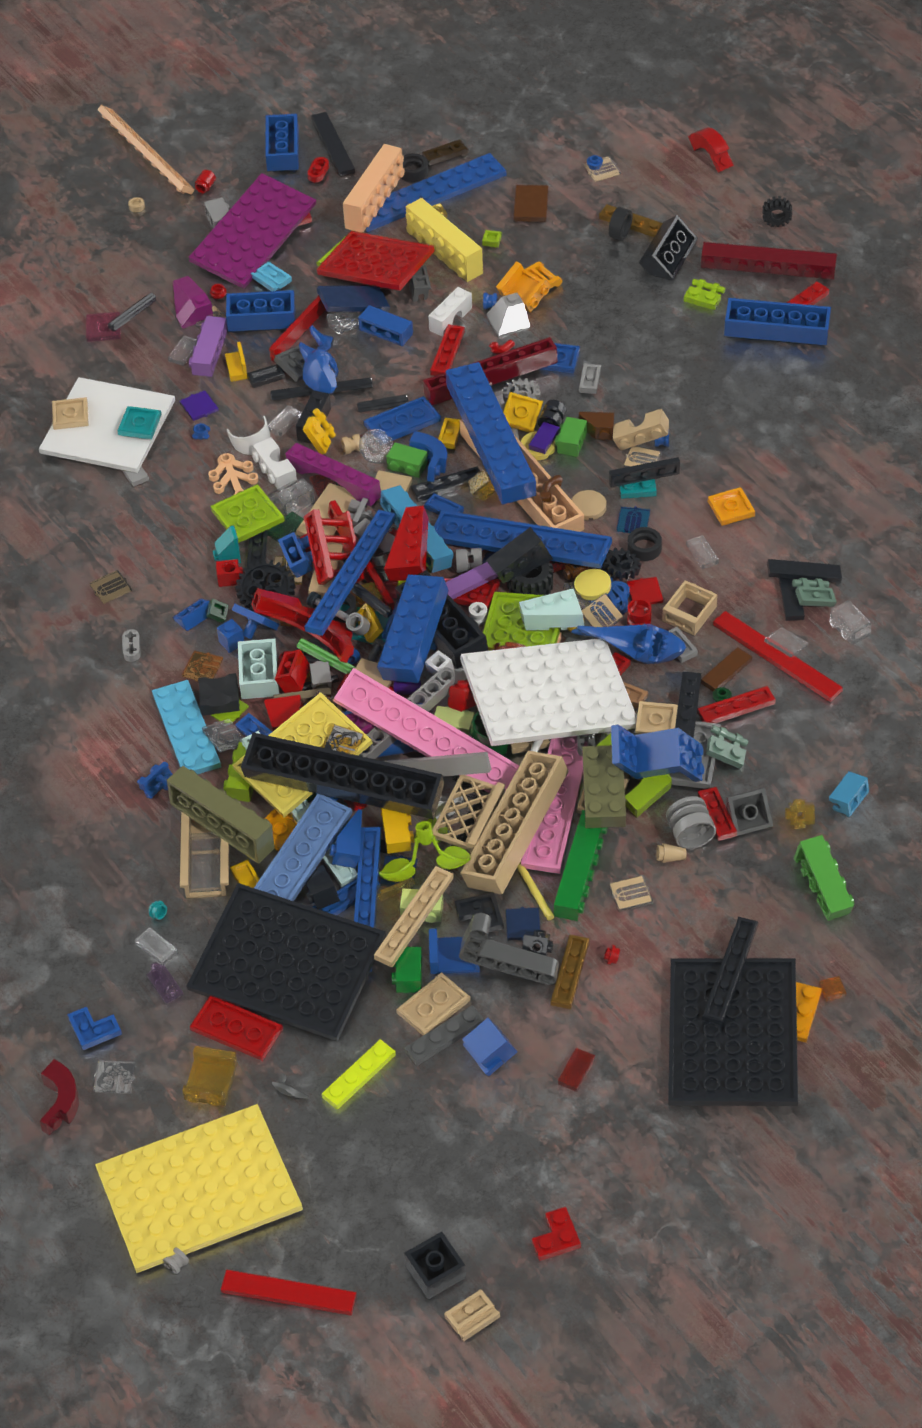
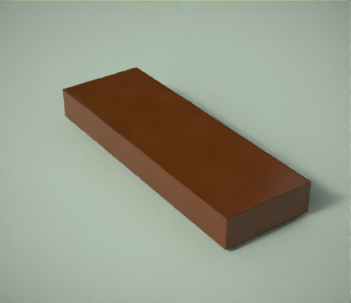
M737 647L701 679V684L711 691L723 687L752 661V656Z

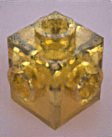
M805 799L793 800V803H788V808H785V819L789 820L790 825H794V828H806V825L815 824L814 804L812 802H805Z

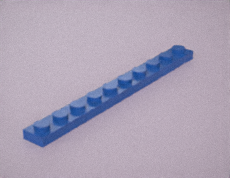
M383 510L377 511L306 623L305 632L323 636L395 521V513Z

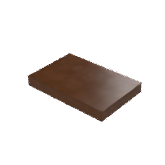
M516 185L514 221L546 222L548 185Z

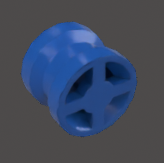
M497 293L483 294V309L492 308L497 303Z
M669 432L667 436L655 439L654 446L664 445L669 447Z

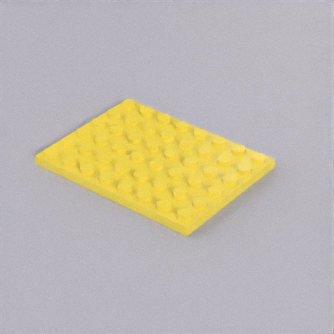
M258 1104L95 1164L136 1273L163 1264L164 1258L175 1254L173 1251L175 1247L186 1255L303 1210L300 1199Z

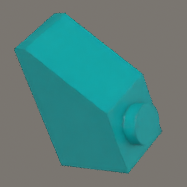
M233 525L214 542L215 550H212L214 561L238 559V564L241 563L238 537Z

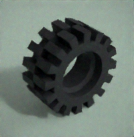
M775 196L772 197V200L770 198L767 199V202L765 201L762 207L763 221L768 226L771 224V227H774V225H777V227L779 225L785 226V223L788 224L789 220L791 221L792 204L789 200L786 201L785 197L781 199V196H778V199ZM774 210H782V211H783V212L780 213V214H774V213H772V211H774Z

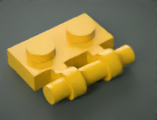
M316 408L313 410L315 417H308L302 430L320 454H326L331 444L330 438H334L336 433L332 424L327 422L325 414Z

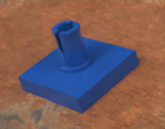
M234 603L232 611L248 619L243 630L244 637L252 640L258 624H263L277 631L279 623Z

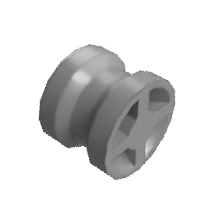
M175 1247L173 1249L175 1254L164 1258L163 1265L168 1269L171 1267V1271L177 1275L180 1272V1268L188 1264L189 1259L180 1249Z

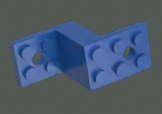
M619 724L611 725L612 764L635 779L681 772L694 782L703 781L704 765L701 757L703 755V746L681 729L673 728L633 735Z

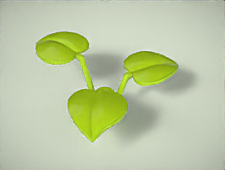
M434 816V820L428 819L416 824L415 845L411 862L404 858L394 859L384 866L379 875L393 882H401L411 878L416 873L413 865L416 861L419 843L429 845L433 842L437 852L440 854L436 859L437 865L443 869L458 868L466 864L471 858L470 854L461 847L449 846L444 851L440 849L437 842L441 840L435 839L432 831L437 822V818ZM447 827L440 828L438 833L447 834Z

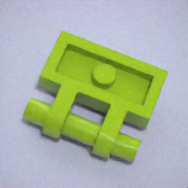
M693 279L692 285L697 287L690 286L684 295V302L715 310L721 301V294L717 293L724 294L726 288L718 283L711 284L703 279Z

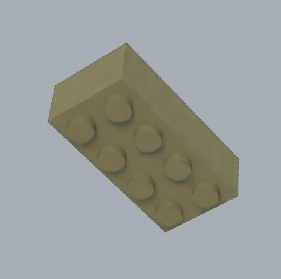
M612 745L582 746L586 828L626 827L624 771L612 764Z

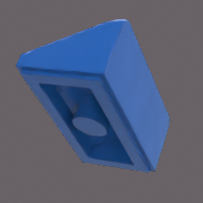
M199 599L173 616L174 621L186 631L190 630L208 618L206 615L209 600Z

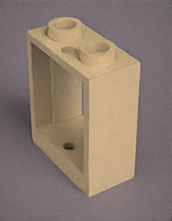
M685 580L663 608L662 621L695 636L716 609L717 594ZM685 598L705 605L697 617L677 609Z

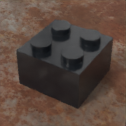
M443 1232L404 1252L405 1266L427 1299L434 1297L466 1278V1266Z

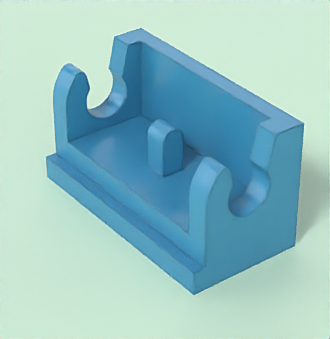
M848 771L829 796V801L839 805H834L832 809L850 817L869 793L868 778Z

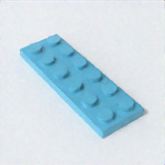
M185 680L152 690L153 698L179 766H185L189 770L192 769L197 774L221 768V762L213 742L203 731L207 727L189 681Z

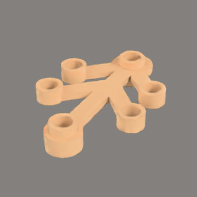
M229 453L220 455L217 459L219 465L215 470H211L208 473L209 480L215 482L219 480V475L224 469L227 471L220 482L213 484L214 492L217 494L224 492V488L229 481H231L235 490L234 495L244 491L238 479L247 481L252 485L257 484L259 481L256 473H249L254 469L251 461H237ZM233 467L243 469L244 472H247L249 474L234 470Z

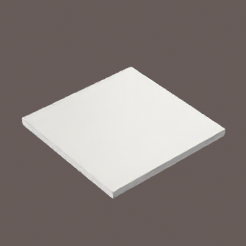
M78 377L67 399L87 397L89 426L54 430L52 424L39 447V452L41 454L138 473L175 402V396ZM127 406L161 410L162 415L152 439L118 435V428Z

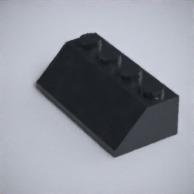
M675 215L663 222L639 264L649 275L672 281L698 238L681 218Z

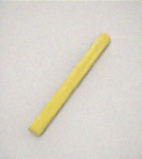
M520 861L517 870L548 921L554 918L552 911L527 869L521 866Z

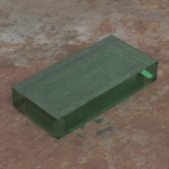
M291 511L284 517L285 522L267 531L268 536L278 542L282 537L296 532L304 518Z

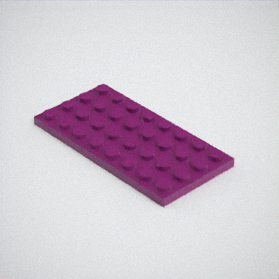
M261 173L189 256V262L245 289L253 280L251 273L257 272L258 268L269 261L316 205V199Z

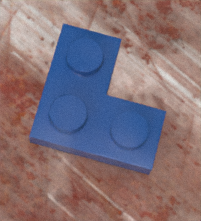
M87 1007L67 1014L83 1050L122 1035L114 1014L96 1022L93 1021Z

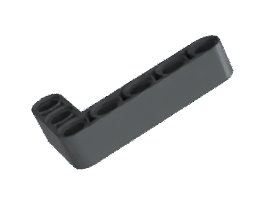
M485 913L473 915L462 938L459 953L460 959L542 984L552 985L556 983L559 968L558 960L489 940L491 917Z

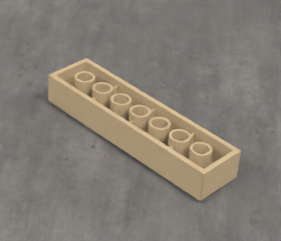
M527 751L470 855L471 859L464 865L461 871V875L468 888L503 894L569 772L562 756Z

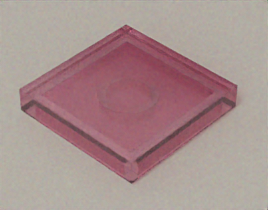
M120 312L87 314V342L121 339V327L116 331L108 328L109 322L118 317Z

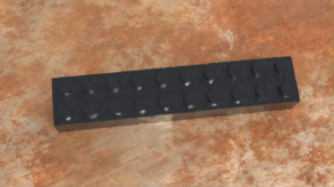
M254 732L241 765L244 777L433 820L444 787L443 776L439 773Z

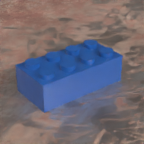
M297 114L266 115L265 157L267 171L299 170V127Z
M294 290L227 294L226 319L228 332L287 329L296 320Z

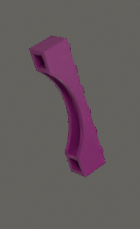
M295 443L285 453L286 459L290 461L297 473L301 475L316 473L326 476L344 487L357 501L361 502L363 497L368 499L366 505L370 507L381 497L380 481L299 443Z

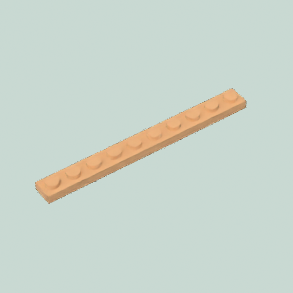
M100 105L98 111L102 114V117L110 121V125L118 129V133L126 137V141L134 145L135 150L143 153V157L151 161V165L159 169V173L167 177L169 183L177 186L176 189L182 194H185V192L193 194L195 189L111 108Z

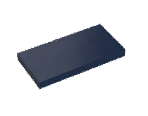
M378 286L317 287V292L327 312H363L369 305L386 312L390 310V305Z

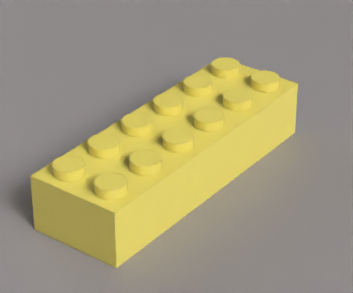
M420 198L406 206L407 232L415 237L419 243L434 246L435 252L433 254L467 282L483 274L482 248L424 199Z

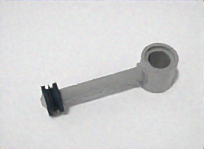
M314 591L311 592L307 597L306 604L316 608L321 601V595ZM338 610L335 615L346 621L347 628L357 635H364L370 629L369 620L359 613L349 615ZM361 620L360 625L356 627V623Z

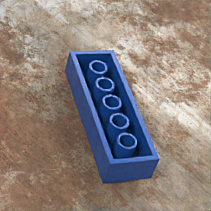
M728 298L724 336L827 345L831 307Z
M408 574L377 665L383 680L419 683L449 592L443 577Z

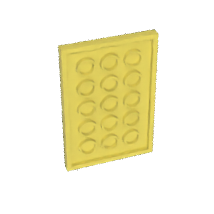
M321 692L268 735L324 748L336 725L363 734L356 746L347 745H351V738L344 737L342 744L339 743L342 746L355 749V752L342 747H338V751L359 756L373 744L372 740ZM244 756L232 765L233 769L282 817H286L313 794V792L244 777L241 769Z

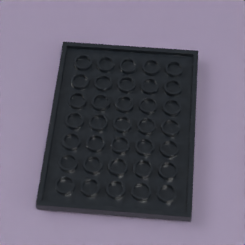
M237 883L186 987L189 991L221 999L250 1012L338 1041L374 964V954L386 938V932Z
M671 958L669 1106H798L796 958H747L723 1025L702 1020V1015L723 958Z

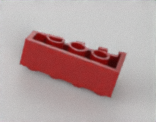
M424 506L405 508L384 567L389 582L403 581L407 579L408 574L418 575L426 571L429 518Z

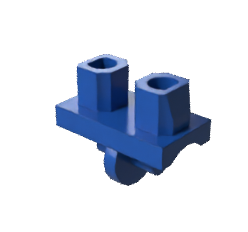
M162 762L160 765L155 764L151 768L150 774L147 777H141L137 783L140 789L144 791L146 797L151 799L161 789L168 790L167 779L173 774L169 770L168 763Z

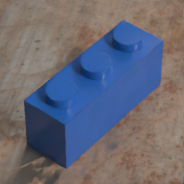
M370 305L358 317L359 330L400 346H404L413 335L412 321Z

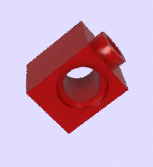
M238 559L216 561L218 586L237 585L236 580H240L239 573L243 574V567L239 566Z

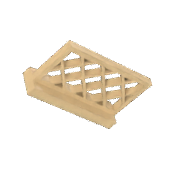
M460 775L432 830L435 839L467 849V852L471 855L505 793V784L497 782L496 785L467 775ZM464 781L470 783L472 788L463 790L461 785ZM488 789L491 792L481 797L479 790ZM475 792L478 798L468 801L466 795ZM462 796L465 802L455 805L453 800ZM481 803L483 808L473 811L471 805ZM468 807L470 813L461 816L458 810ZM455 811L457 818L447 820L446 814ZM473 817L475 823L466 827L463 820ZM460 822L463 828L453 831L450 825ZM447 826L449 833L444 835L438 833L440 828ZM466 833L467 839L465 842L458 840L456 835Z

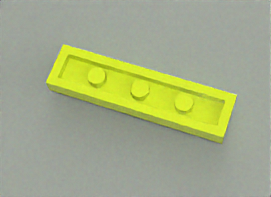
M380 1039L322 1093V1098L338 1110L396 1056V1051Z

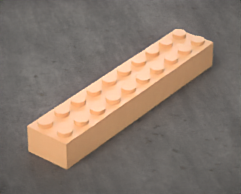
M461 419L460 435L473 449V451L479 456L473 444V441L467 431V428L463 420ZM515 436L536 480V496L517 502L537 525L578 532L583 531L584 514L559 485H554L549 489V492L552 494L551 502H542L540 492L543 489V484L552 477Z

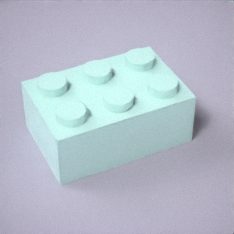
M276 640L239 641L238 661L241 699L274 697L273 695L279 694V684L275 680L278 671Z

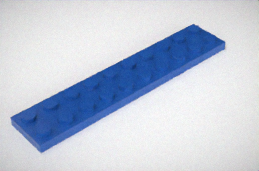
M488 153L392 192L384 201L383 207H380L376 217L371 220L370 226L365 229V232H370L406 217V206L420 198L433 206L506 176V169L491 153Z
M441 510L434 525L435 531L443 538L445 544L481 548L482 550L494 552L499 551L531 527L552 556L553 560L551 561L601 569L612 544V537L444 510Z

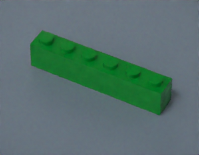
M582 810L554 902V917L578 921L579 914L584 913V897L588 898L590 886L588 884L589 881H593L595 873L593 867L597 866L599 861V854L597 853L598 850L603 848L604 839L602 836L603 834L606 835L608 827L586 828L585 810Z

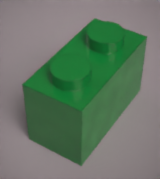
M406 947L393 968H396V972H392V985H396L397 993H417L422 987L421 947Z

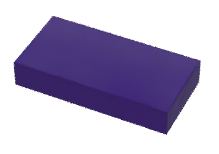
M543 422L530 442L529 449L546 454L558 435L560 427Z

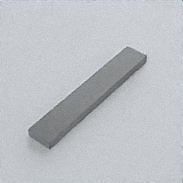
M487 752L385 761L439 773L442 776L490 773L492 770Z

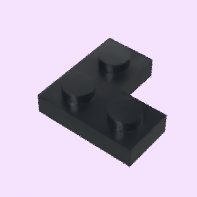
M494 892L455 901L459 921L472 919L476 913H485L491 917L489 932L504 929V923Z

